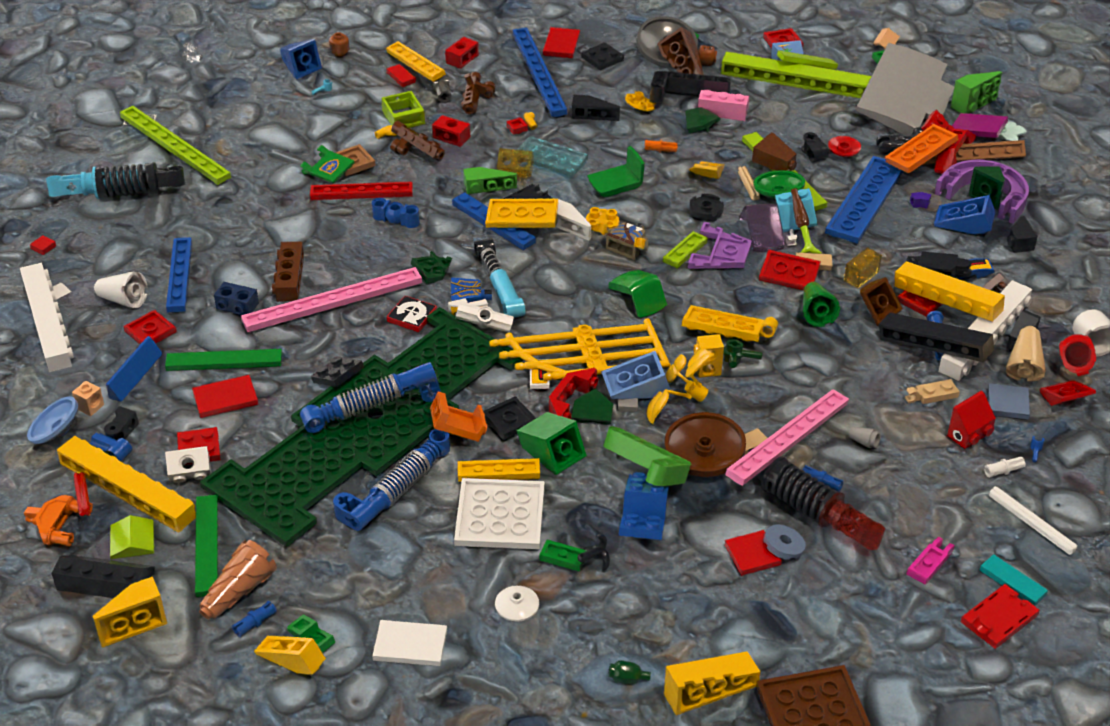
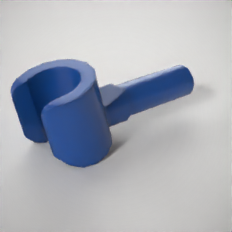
M1035 436L1032 437L1030 448L1033 450L1032 461L1034 463L1037 462L1038 453L1043 448L1045 441L1043 437L1041 441L1035 440Z

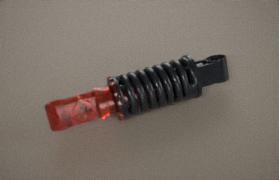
M783 456L778 457L755 476L762 481V490L772 493L773 496L791 505L792 508L797 509L806 517H810L820 527L826 528L832 525L833 529L841 531L866 549H879L885 532V527L882 524L875 522L864 513L854 509L851 504L844 503L845 495L831 489L830 486L825 485L822 481H818L817 478L812 477L809 473H805L804 470L789 462L787 458Z

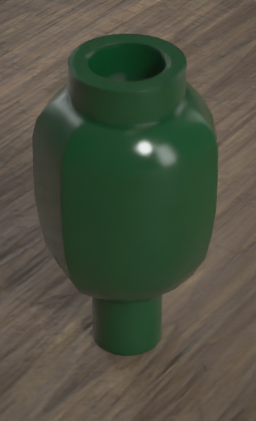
M618 660L615 664L610 663L608 677L613 678L616 683L633 685L640 680L650 681L651 672L642 671L636 663Z

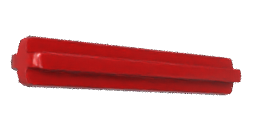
M76 472L74 474V485L78 512L80 516H88L91 511L85 474L83 472L80 474Z

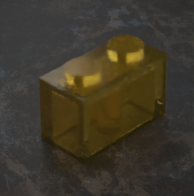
M867 247L846 264L844 281L856 288H860L880 271L882 255Z

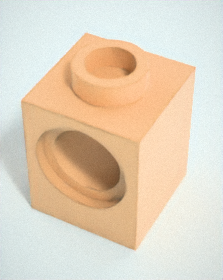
M87 381L83 382L72 392L73 398L78 402V410L89 416H92L104 406L100 387Z

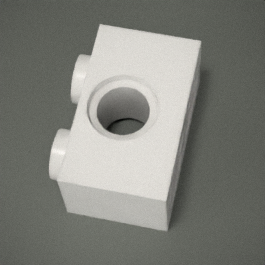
M207 446L165 452L167 474L170 481L181 483L191 478L202 480L211 474ZM191 462L194 464L190 469L183 468L186 463Z

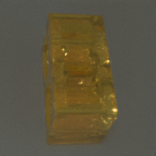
M499 148L498 170L513 172L519 177L532 176L533 151ZM505 161H511L509 165H503ZM522 162L528 163L525 167L520 166Z

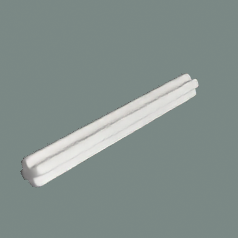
M996 486L990 490L989 496L1067 554L1072 555L1076 551L1077 544Z

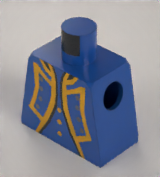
M451 278V301L465 298L468 303L484 299L492 300V289H481V281L478 279Z

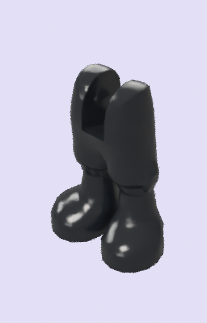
M921 127L914 128L912 135L908 137L901 135L877 137L876 144L879 152H893L894 149L899 148L921 133L922 129Z

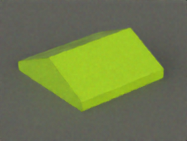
M129 515L110 525L111 559L154 554L153 519Z

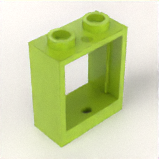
M412 91L381 97L382 111L391 126L396 121L402 122L409 128L425 124V111ZM410 107L412 109L395 114L393 113V111Z

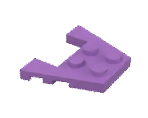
M704 222L700 234L707 238L716 239L710 256L692 253L688 262V268H744L752 241L734 233H731V235L723 232L722 228L716 227L715 229L710 226V223Z

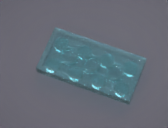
M529 136L514 152V158L573 177L588 160V154Z

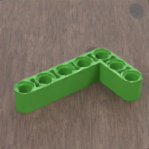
M609 426L603 446L649 469L646 477L648 483L656 486H669L686 482L691 462L621 428Z

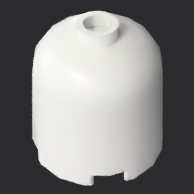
M1095 309L1080 313L1073 323L1072 329L1074 334L1087 335L1091 338L1096 350V357L1110 353V320L1108 317Z

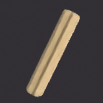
M745 166L739 167L738 174L753 201L760 200L761 194L754 189V181Z

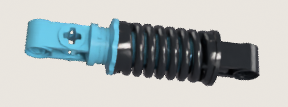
M156 162L144 164L145 171H143L142 164H138L137 168L135 164H132L131 170L129 165H125L124 170L121 165L117 168L112 166L111 171L108 166L104 168L93 167L90 173L81 172V174L49 176L46 178L48 193L51 197L74 194L87 196L93 193L97 199L109 196L115 197L116 195H135L136 193L141 195L143 192L145 194L150 192L159 194L160 187H180L185 185V177L182 166L157 168Z

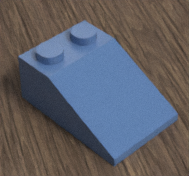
M656 351L601 371L611 399L653 398L659 391L663 393L665 389L671 390Z

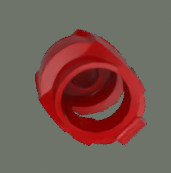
M1070 335L1059 344L1062 363L1066 369L1076 373L1078 377L1088 375L1089 370L1093 368L1096 362L1094 344L1087 335Z

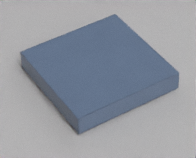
M989 383L988 402L995 416L1029 419V388Z

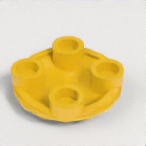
M635 91V94H626L625 96L626 102L638 110L652 111L655 108L656 103L644 97V94L640 91Z
M592 207L590 213L585 218L591 224V230L593 231L596 230L598 222L607 224L609 229L619 225V217L615 209L608 210Z

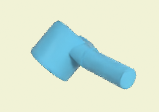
M325 79L323 86L311 91L312 94L323 90L331 91L333 82Z

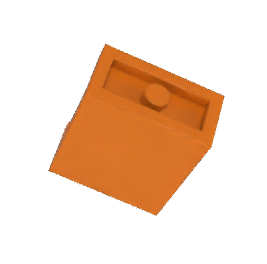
M437 392L430 407L434 429L479 442L481 436L485 435L487 431L482 406L477 405L473 413L448 406L445 393Z

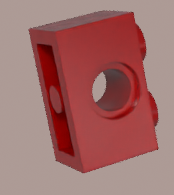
M462 37L445 50L446 64L459 69L463 68L479 56L478 42Z
M441 115L432 124V135L434 139L461 147L471 137L470 124Z

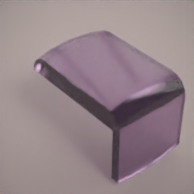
M777 204L744 206L739 215V220H747L753 251L768 252V250L778 251L784 249L785 241Z

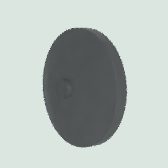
M659 16L651 18L641 25L638 30L636 43L639 52L649 62L661 67L673 68L662 56L657 43L681 27L692 33L696 46L698 44L697 37L692 28L685 22L673 17Z

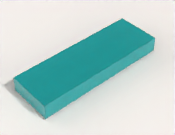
M994 554L980 567L981 572L1001 585L1006 584L1019 594L1018 597L1029 601L1034 606L1047 595L1048 590Z

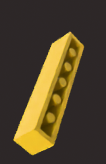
M907 261L895 271L894 287L992 322L1004 311L1005 295Z

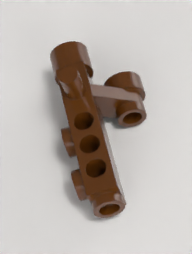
M478 72L464 75L467 84L461 106L468 115L477 112L480 94L486 98H491L496 89V85L492 81H486L484 84L481 83V75Z
M396 121L392 125L391 131L402 137L400 140L398 138L393 140L390 145V149L395 153L405 156L409 148L414 145L433 158L441 160L444 157L445 150L440 148L441 144L436 141H429L427 135L423 133L418 134L400 121Z

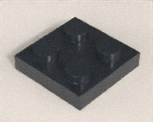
M601 43L581 52V58L600 71L624 61V55L607 43Z
M336 356L330 360V363L318 368L316 373L310 377L313 383L338 387L364 368L362 360Z
M516 396L483 411L485 420L503 440L518 434V429L536 419Z

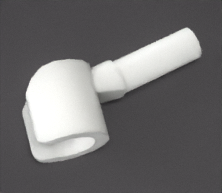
M790 229V236H786L787 246L797 245V235H794V230Z

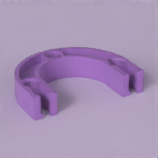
M966 160L949 167L937 180L935 194L940 196L942 194L941 191L947 189L946 199L950 200L961 187L971 184L974 167L1000 166L1005 179L1003 192L1007 197L1000 204L997 218L1003 220L1005 218L1004 214L1010 213L1009 223L1012 224L1023 213L1029 194L1028 183L1019 172L1007 165L989 160Z

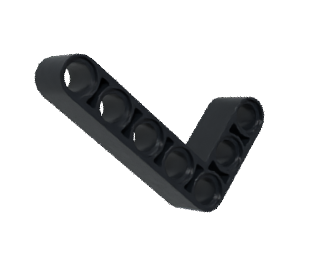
M656 71L650 85V101L654 103L663 102L666 92L700 95L701 90H711L713 92H726L730 94L731 79L720 76Z

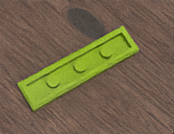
M780 50L777 52V57L786 62L834 70L838 67V64L832 59Z

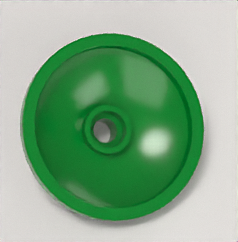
M770 171L757 176L754 180V189L761 195L776 199L775 195L791 192V189L797 188V190H801L805 187L804 177L792 171Z

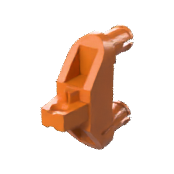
M58 496L45 502L41 508L27 507L24 512L25 519L37 525L43 544L52 545L57 543L69 547L72 545L74 534L62 532L60 529L70 514L73 512L79 513L77 500L73 496ZM90 502V511L92 512L93 504Z

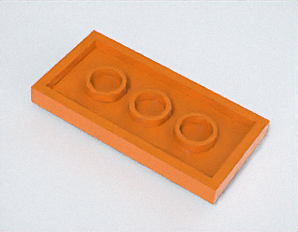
M933 124L885 156V161L907 173H911L958 141V135Z

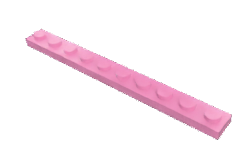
M416 267L241 315L247 332H251L421 284L422 277Z
M832 389L727 468L725 475L743 486L768 467L775 459L782 456L844 408L849 398Z

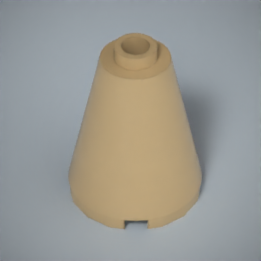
M1026 326L1020 330L1006 364V373L1016 380L1027 378V381L1032 382L1042 379L1046 368L1040 331L1033 326Z

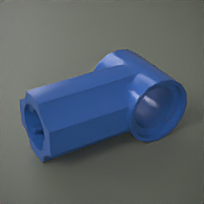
M95 433L89 443L96 448L102 449L104 453L116 457L120 462L133 451L131 444L123 438L115 440L101 433Z

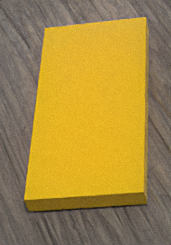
M490 199L485 222L486 228H555L559 201L558 199Z

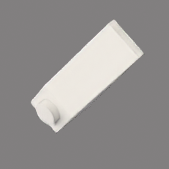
M558 199L559 206L555 227L589 241L591 239V224L572 204Z

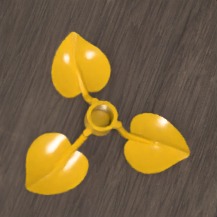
M704 348L697 350L688 362V369L685 373L686 377L680 373L686 365V357L680 354L675 359L674 364L668 368L665 375L668 383H671L676 376L687 383L685 386L686 393L667 389L663 393L659 391L647 407V418L650 423L654 425L655 418L669 399V394L686 397L689 400L693 397L699 402L705 399L708 389L695 378L694 374L714 356L713 353Z

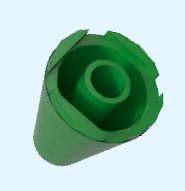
M808 283L804 287L803 315L809 324L817 327H823L829 322L833 323L840 313L838 299L819 283Z

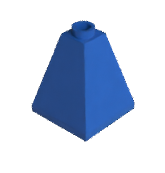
M315 39L289 44L280 48L282 60L296 79L322 69Z

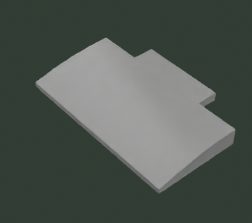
M888 43L855 110L906 136H911L914 128L920 127L923 119H928L933 111L937 109L939 113L944 114L954 90V86L941 80L947 64L921 52Z

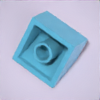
M810 189L798 190L809 218L808 227L818 226ZM791 192L775 195L777 212L783 232L790 231V229H800L795 223Z

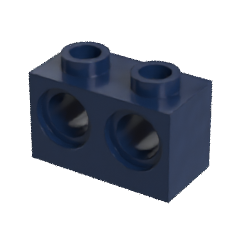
M223 282L214 294L216 309L240 315L252 313L259 304L257 289Z

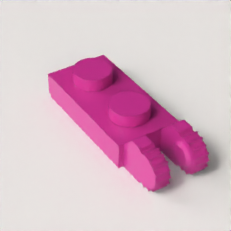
M938 536L911 564L907 570V575L926 585L951 555L955 545L949 543L944 550L939 549L943 539Z

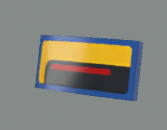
M969 259L971 262V276L975 274L977 279L995 273L989 259ZM957 277V278H958L959 280H961V279H964V278H966V277Z

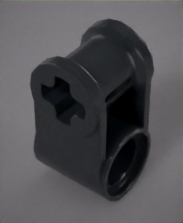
M813 132L805 133L803 135L804 144L801 150L809 160L814 162L828 158V147L817 134Z

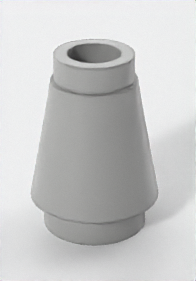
M852 427L849 432V438L868 448H876L880 442L881 433L877 432L876 429Z

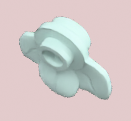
M1007 122L997 139L1018 141L1017 136L1026 134L1027 131L1015 122Z

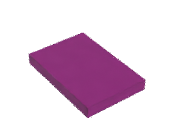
M960 113L952 126L954 129L969 130L976 136L998 138L1008 122V116Z

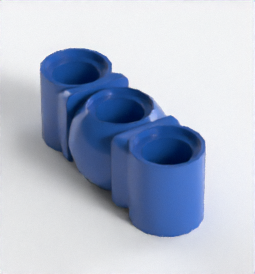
M384 198L372 200V214L375 220H383L385 222L388 220L393 224L401 223V226L405 225L408 228L419 226V208L417 206L408 204L404 206L399 202L391 203L390 200Z

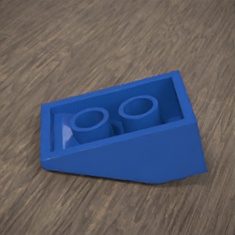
M990 195L939 205L934 226L970 234H984L991 231L995 209Z

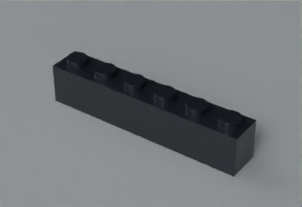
M889 313L879 323L880 339L979 362H984L994 351V339L991 333L895 313Z

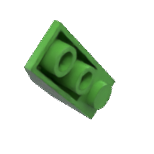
M483 167L463 169L464 185L467 194L517 188L516 173Z

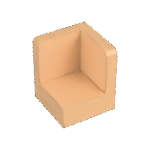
M885 28L881 30L873 44L875 46L880 45L885 49L888 43L896 44L900 36L891 29Z

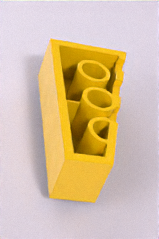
M748 651L666 666L664 696L675 715H679L756 687V683L760 679V670Z

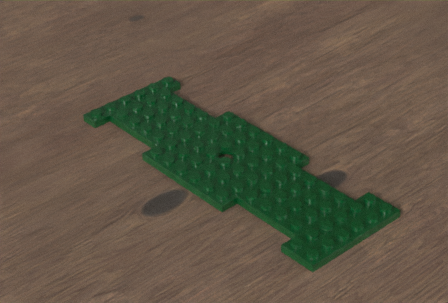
M439 307L427 316V322L434 325L435 329L390 362H386L374 354L363 362L364 368L338 387L330 386L293 413L291 421L300 426L298 430L246 468L230 459L201 480V488L211 495H216L218 500L279 543L288 547L317 524V517L306 511L361 467L377 477L434 430L430 410L433 401H424L418 388L406 392L399 399L394 397L393 401L389 399V403L385 401V404L381 402L380 406L377 404L376 407L372 406V409L368 407V411L364 409V412L360 411V414L355 412V416L351 412V417L345 420L334 418L335 421L333 422L332 420H329L330 423L326 421L322 430L315 433H310L305 429L300 417V412L305 406L316 405L319 408L321 404L326 406V402L331 404L330 401L333 397L339 394L344 398L343 393L347 395V391L352 393L351 390L356 391V388L359 390L360 386L364 388V384L367 387L368 383L370 385L373 384L372 381L377 383L376 380L379 382L381 378L385 380V376L389 378L390 374H400L430 362L435 371L440 391L446 395L448 406L459 409V405L449 399L497 362L512 370L515 368L516 363L524 360L520 357L499 358L500 352H509L514 349L509 346L490 347L489 341L495 338L469 323L455 318V315ZM370 412L383 413L382 417L378 419H372L368 416Z

